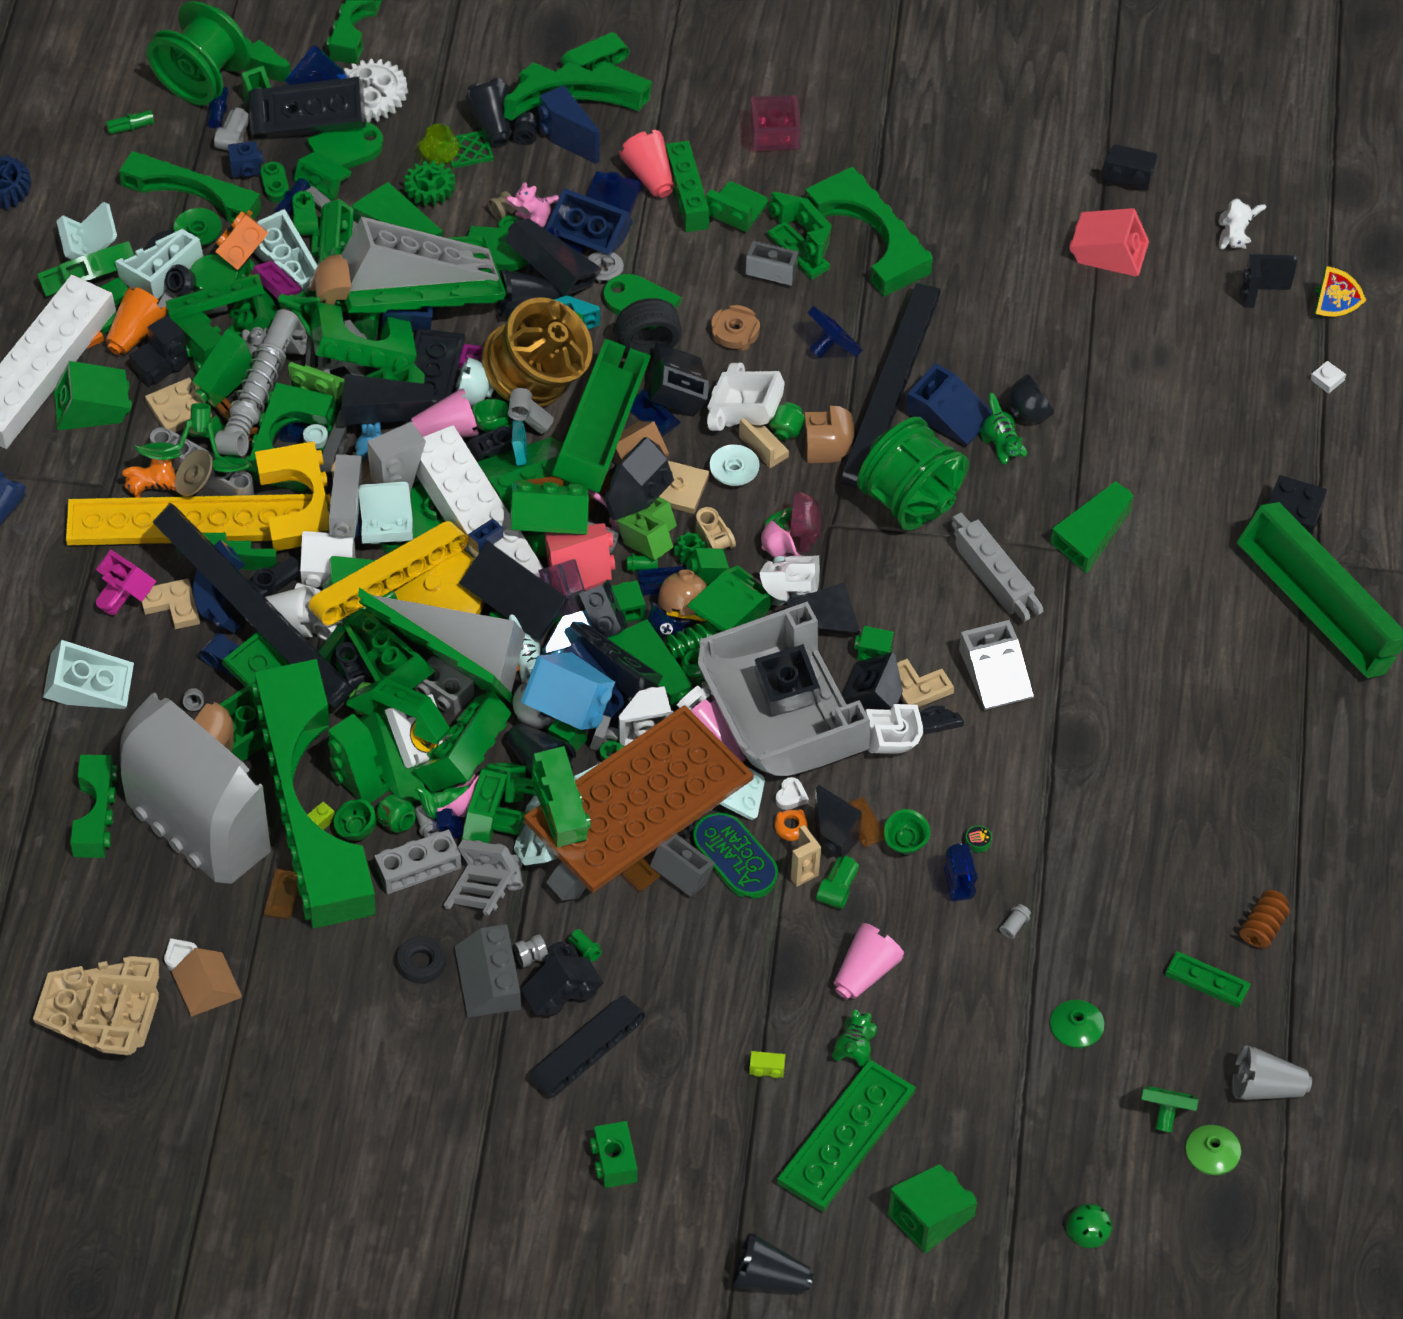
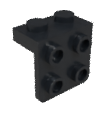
M1113 145L1110 155L1106 156L1102 181L1148 190L1158 155L1149 151Z
M1249 254L1247 268L1243 270V283L1240 284V298H1244L1245 308H1254L1258 290H1290L1297 266V257L1293 255Z

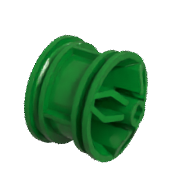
M911 417L890 428L872 443L870 447L871 452L859 471L857 486L862 493L870 495L874 500L881 501L890 509L892 516L898 520V524L903 529L914 530L928 520L932 521L941 516L953 506L956 501L955 495L966 478L969 460L963 453L957 452L952 447L945 446L939 441L934 431L928 427L927 422L923 418Z

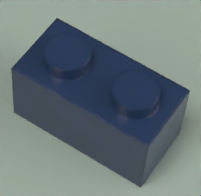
M493 518L468 534L469 545L480 553L487 541L494 544L503 538V527Z

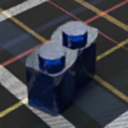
M954 844L946 851L947 863L944 866L950 899L952 901L969 900L976 893L975 882L978 878L972 849L969 844Z

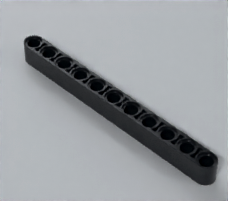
M918 282L914 287L844 468L841 481L843 485L858 488V474L865 459L871 452L870 447L876 438L889 430L937 307L940 288Z
M169 503L152 521L154 525L290 664L317 659L327 702L337 709L355 690L351 684L176 506Z

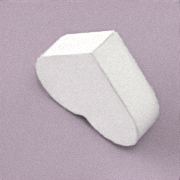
M793 777L785 779L782 782L781 790L776 794V805L783 810H790L808 804L809 800L801 782Z
M170 938L164 957L166 967L172 971L197 946L191 942Z

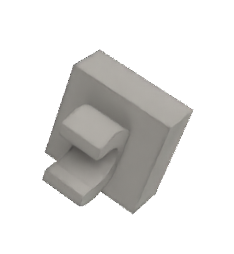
M603 715L602 722L595 730L590 749L600 751L602 743L617 741L619 729L608 727L611 717Z

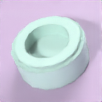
M318 424L308 426L303 432L304 443L315 441L316 449L324 447L328 441L326 428Z

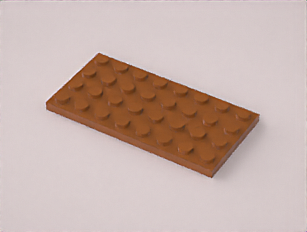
M684 705L575 780L577 789L582 797L584 813H588L591 821L587 840L556 848L540 805L524 815L523 822L588 890L594 893L655 850L659 845L672 838L753 780L754 774Z

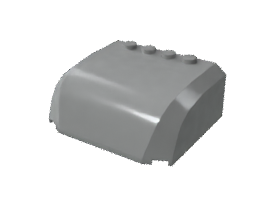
M808 601L700 640L698 667L738 747L749 762L759 770L776 776H789L815 769L870 749V720L860 700L846 705L818 651V620ZM804 644L820 685L821 702L771 717L755 674V659Z
M155 692L152 693L134 712L121 735L120 764L126 804L133 809L134 814L140 821H146L151 825L152 830L157 836H163L167 839L175 852L184 854L192 867L201 869L214 882L232 884L271 852L263 786L261 783L255 785L246 775L250 771L246 765L174 702L167 698L159 700Z

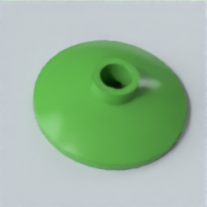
M1205 1125L1194 1130L1188 1137L1186 1155L1192 1166L1200 1172L1208 1175H1222L1233 1170L1238 1164L1241 1156V1146L1237 1137L1230 1130L1218 1125ZM1214 1143L1217 1144L1219 1147L1214 1148L1210 1144Z

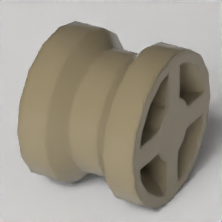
M506 191L500 193L498 198L488 200L489 210L498 221L506 217V214H513L517 211L506 202L505 198L511 196Z

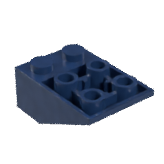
M936 363L907 394L906 412L908 414L923 418L929 426L966 447L978 435L980 426L992 413L991 409L956 374Z

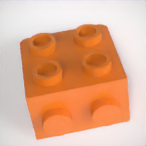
M250 210L246 214L241 211L231 224L234 227L233 230L229 232L226 229L216 242L219 247L215 252L237 270L269 233L251 218L252 212Z

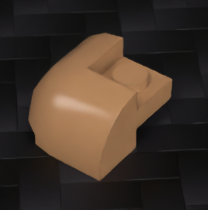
M342 254L327 256L318 264L309 283V291H316V297L321 298L319 302L334 305L336 300H346L351 289L347 259H342Z
M830 406V412H805L807 463L841 461L842 457L851 452L855 442L854 421L852 414L847 409L839 406Z
M214 702L213 705L207 703L194 721L231 752L234 746L233 720L228 710L220 704Z

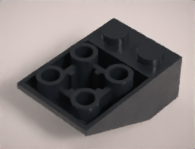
M656 342L650 401L695 416L708 398L709 380L701 357Z

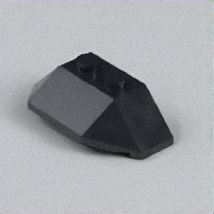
M643 437L616 467L611 480L610 490L606 492L604 498L611 520H617L649 508L674 481L668 460L660 445L648 437Z

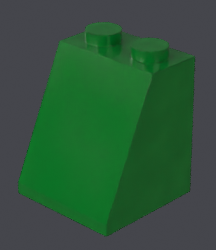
M68 361L53 391L57 429L67 430L122 423L126 414L130 413L132 406L131 399L128 398L130 384L126 380L125 370Z
M939 1164L891 1188L888 1215L926 1254L975 1216L977 1200L970 1190H965L958 1183L956 1176L950 1170L946 1171Z

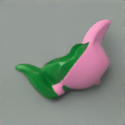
M794 507L778 511L765 521V528L761 535L762 549L766 550L774 558L778 556H802L796 551L792 540V533L787 523L793 517Z
M474 774L465 784L458 783L453 787H447L443 792L430 793L425 788L417 787L415 790L419 794L426 814L434 819L443 815L465 817L480 774Z

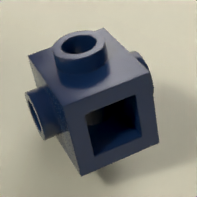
M256 141L228 144L232 178L260 174L259 165L264 164L262 150L257 151Z

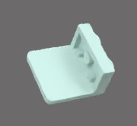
M105 202L96 208L82 223L63 215L57 220L64 254L70 260L105 249L117 237L110 205Z
M407 482L360 485L359 501L362 517V544L413 540V516L409 484Z
M748 768L754 774L753 780L722 801L720 805L750 820H754L758 816L765 778L760 773Z

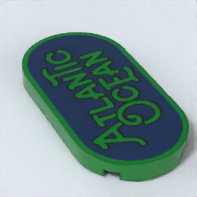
M713 813L705 816L697 823L694 829L695 848L715 862L714 872L734 894L741 897L751 896V899L761 898L774 889L778 878L776 862L740 820L726 813Z

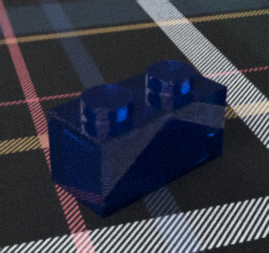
M445 808L442 811L436 812L437 827L441 832L449 829L453 839L463 837V822L452 808Z

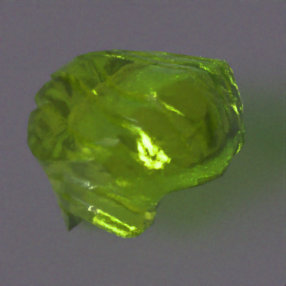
M438 123L426 128V137L418 143L424 157L430 163L435 160L436 165L451 161L460 149V144L451 129L444 124Z

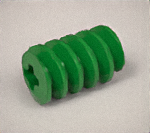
M704 621L702 625H694L693 629L691 627L685 628L684 633L677 631L675 636L672 634L666 635L665 645L675 660L679 658L682 662L687 652L700 648L701 639L715 635L718 631L712 623Z

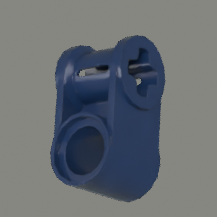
M216 633L199 651L200 657L209 666L215 667L231 678L237 679L222 664V660L238 648L239 645L229 640L223 634Z

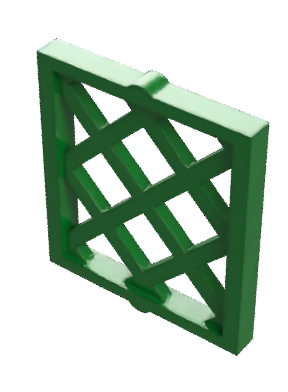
M482 131L443 138L452 169L494 161L490 143ZM480 137L484 138V144L478 142ZM465 140L471 142L468 147L462 145ZM449 143L455 146L453 150L449 149ZM474 145H478L481 148L479 149V151L473 150L472 147ZM458 148L465 150L462 155L456 152ZM484 149L488 150V156L482 153ZM468 152L475 154L472 159L466 157ZM453 155L459 157L456 162L452 159Z

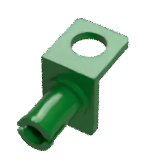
M505 762L487 764V768L507 771L505 802L523 801L524 793L537 796L532 785V779L525 778L526 766Z

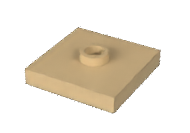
M668 461L674 481L659 497L669 501L672 509L695 514L709 479V471Z

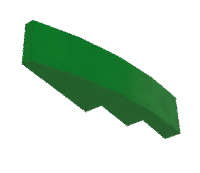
M203 533L213 545L222 540L233 547L245 563L241 568L243 570L257 571L260 568H270L277 563L276 549H252L251 541H227L226 533Z

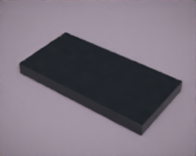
M417 329L414 340L417 356L414 364L425 374L424 384L434 385L433 395H437L438 403L454 393L459 360L465 343V334Z
M489 541L486 542L459 582V584L509 619L510 615H515L521 628L539 641L542 640L569 600L561 592Z

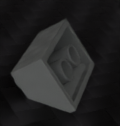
M507 924L480 928L455 946V953L467 1018L521 1010L520 988Z

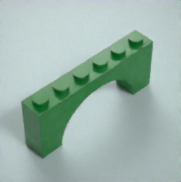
M853 166L805 189V198L824 217L838 215L853 217L869 224L882 236L887 246V252L880 261L871 266L870 282L883 297L931 274L933 263L931 253L921 246L918 238L907 230L904 222L894 215L891 207L880 199L877 191L867 184L864 176L859 174Z

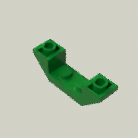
M776 191L772 192L769 203L771 216L775 217L779 223L784 221L789 223L798 220L799 224L808 231L804 245L806 255L816 265L821 264L830 244L832 225L808 199Z
M387 678L359 689L346 703L347 706L367 715L382 703L406 715L416 718L414 735L436 745L450 732V727L431 697Z
M487 765L481 770L467 811L462 840H478L491 844L494 835L493 822L503 792H506L507 771L487 768Z

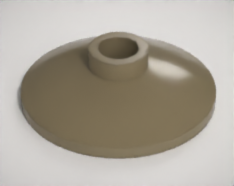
M196 450L190 453L180 464L175 479V488L179 494L191 496L197 493L207 482L213 465L212 457L207 451Z

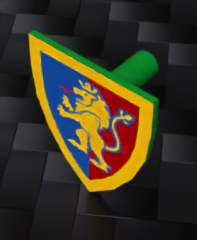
M1325 267L1322 284L1315 288V293L1319 295L1315 314L1334 317L1345 315L1357 309L1366 301L1361 287L1354 278L1339 269Z

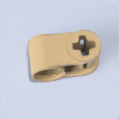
M704 507L697 512L695 531L702 542H705V548L732 549L736 546L731 530L725 525L715 509Z

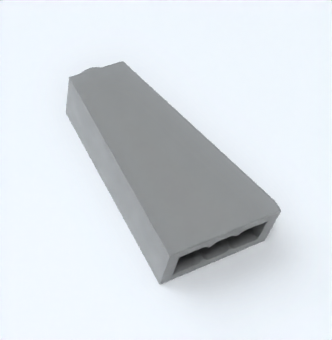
M336 455L329 514V536L355 537L360 509L359 486L362 485L361 456Z

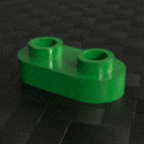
M278 162L264 164L261 167V179L266 198L273 203L284 202L289 197V186L284 167Z

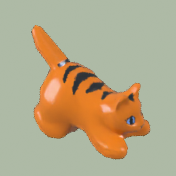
M152 459L148 468L133 466L122 471L123 476L127 477L125 478V488L135 498H140L141 493L146 489H171L176 491L175 469L172 467L170 459Z

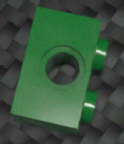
M627 1121L594 1126V1137L590 1138L592 1154L598 1155L599 1162H595L596 1175L598 1179H603L604 1188L637 1183L638 1169ZM616 1153L618 1156L610 1157L608 1154Z

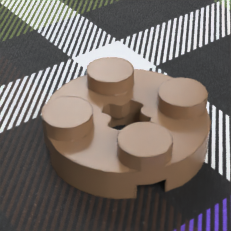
M733 305L724 311L720 309L712 318L711 331L713 341L727 348L741 351L747 350L750 344L754 343L759 336V319L755 317V313L751 309L744 306ZM735 324L739 325V329H732L731 327H734Z

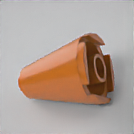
M131 286L126 290L106 338L107 348L112 353L125 355L148 335L147 326L169 315L166 307L163 306L161 309L157 305L159 300L147 291L138 287L132 290Z

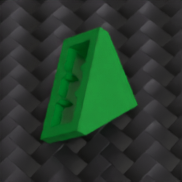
M381 312L348 313L345 321L350 320L360 333L366 336L367 340L376 341Z

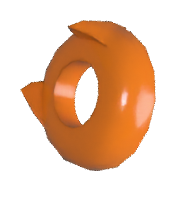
M786 810L777 813L774 829L782 839L796 841L799 840V827L805 825L808 829V821L803 810ZM789 818H793L799 822V825L791 829L786 827L784 822Z

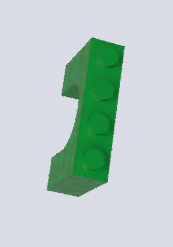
M317 302L310 321L316 356L378 369L388 366L393 372L399 371L403 367L415 362L417 354L410 321L387 317L380 335L381 341L367 340L355 335L345 326L341 307Z
M276 382L274 391L271 390L269 392V398L267 399L268 408L266 412L261 414L259 433L253 437L252 453L245 459L252 464L251 468L244 470L252 476L253 481L260 482L255 452L274 449V437L282 427L294 422H304L329 428L336 408L332 395ZM293 480L268 484L301 493H306L308 488L307 485Z

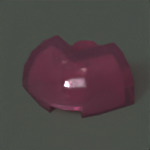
M795 492L790 536L800 537V552L810 553V544L816 543V538L821 539L822 511L819 503L811 495Z

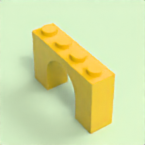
M315 441L255 452L261 485L293 480L307 485L313 492L311 502L303 510L293 514L268 518L273 549L279 551L301 547L303 531L329 533L328 509H330L331 496L330 494H325L324 487L328 486L326 472L320 471L319 465H323L324 462L321 450H316Z

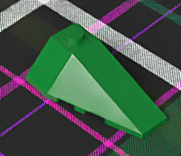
M249 259L240 268L238 279L252 275L253 266H255L252 260ZM263 286L264 294L237 301L234 304V308L230 310L229 316L233 318V323L228 328L238 336L242 337L243 330L251 332L255 327H260L263 330L270 328L278 309L265 286Z
M381 704L369 715L364 714L359 719L370 730L378 754L373 758L376 767L380 765L383 773L379 776L388 785L392 795H398L412 804L420 803L419 794L415 789L417 787L425 788L424 783L413 771L416 765L411 768L405 767L385 710L391 707Z

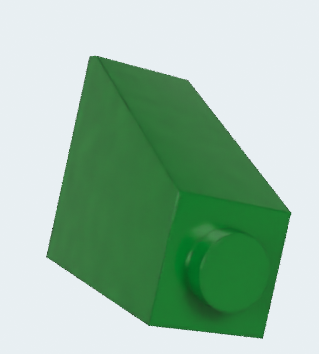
M229 328L224 332L192 380L197 398L203 403L208 402L213 407H216L237 388L242 380L248 377L246 370L252 368L251 360L253 358L245 340Z

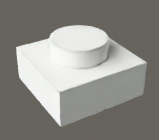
M1327 361L1311 374L1310 380L1327 393H1330L1345 381L1346 374Z

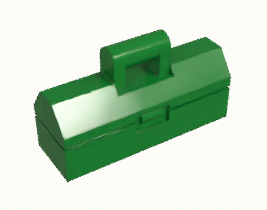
M340 199L323 205L321 209L320 230L312 233L311 255L312 257H318L317 266L327 256H331L330 252L333 247L346 246L352 235L354 209Z

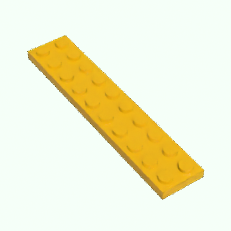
M313 494L69 499L66 541L67 545L172 543L152 522L169 503L176 506L202 533H226L227 541H272L268 518L293 514L303 510L311 502Z

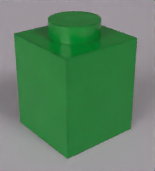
M695 548L686 564L687 570L693 571L706 584H710L721 573L729 569L724 550L717 548Z

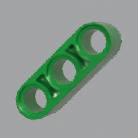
M612 32L566 52L560 62L562 66L570 62L592 71L603 61L612 65L624 61L628 57L630 50L621 38Z

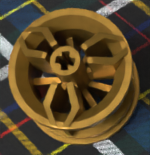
M532 298L519 304L510 314L506 324L498 327L488 336L482 349V366L491 386L505 400L510 401V394L514 389L524 388L532 393V400L543 408L555 402L562 395L567 384L578 379L587 370L592 359V340L582 319L568 306L549 298Z

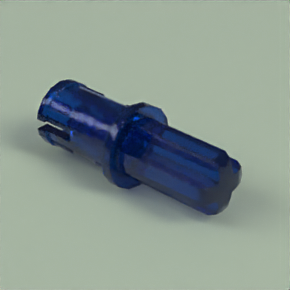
M223 87L222 94L209 104L210 114L207 125L210 128L217 129V124L218 128L222 127L223 116L228 108L226 101L229 90L227 87Z
M299 178L291 190L284 193V198L275 208V213L285 209L289 215L293 210V196L297 192L309 189L311 187L309 182Z

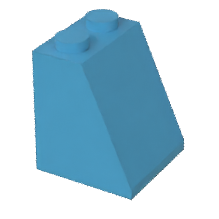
M572 652L539 655L535 661L521 702L580 730L598 728L603 720V713L611 698L615 682Z

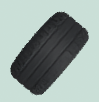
M647 298L635 301L625 307L616 320L619 344L626 346L624 351L627 354L630 348L653 358L656 342L674 348L681 339L682 328L678 312L671 303L662 299ZM658 326L651 330L639 331L645 327Z

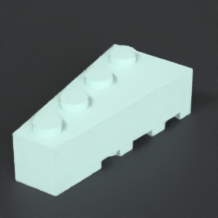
M285 209L257 221L269 233L253 253L264 263L273 261L301 288V292L309 288V283L317 268V264Z

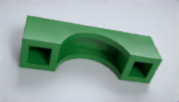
M346 0L345 4H341L339 20H335L333 35L328 37L326 45L327 50L330 51V60L357 65L363 50L362 32L357 30L354 25L363 18L376 16L382 0Z
M80 755L78 771L80 790L91 795L96 800V804L86 816L73 821L71 834L73 857L105 858L106 848L111 847V832H108V826L113 825L114 812L110 807L111 803L116 801V788L113 787V781H118V765L113 764L112 755Z

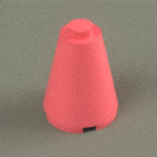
M652 130L653 134L649 135L645 131L638 133L622 145L624 150H619V155L653 196L667 197L672 193L675 185L664 138L658 130Z

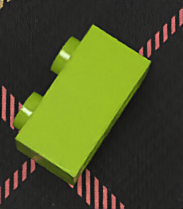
M322 802L308 816L324 830L334 822L335 811Z
M751 1051L750 1075L784 1078L786 1054Z

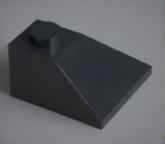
M891 652L856 662L842 692L846 705L860 700L864 710H890L893 704H899L903 689L896 655Z
M818 785L815 792L814 821L818 843L827 856L836 859L844 857L860 839L862 811Z

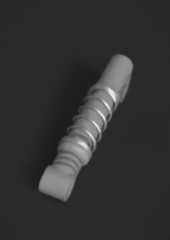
M285 309L278 310L263 343L256 348L254 353L256 358L251 360L252 368L246 370L248 377L241 382L242 390L237 391L238 400L233 401L229 410L230 418L226 427L216 434L215 442L219 455L244 456L247 453L249 433L253 425H256L260 420L261 413L264 411V404L269 398L268 393L271 390L273 391V383L277 381L278 372L284 366L285 354L304 355L307 353L310 343L309 335L297 315Z

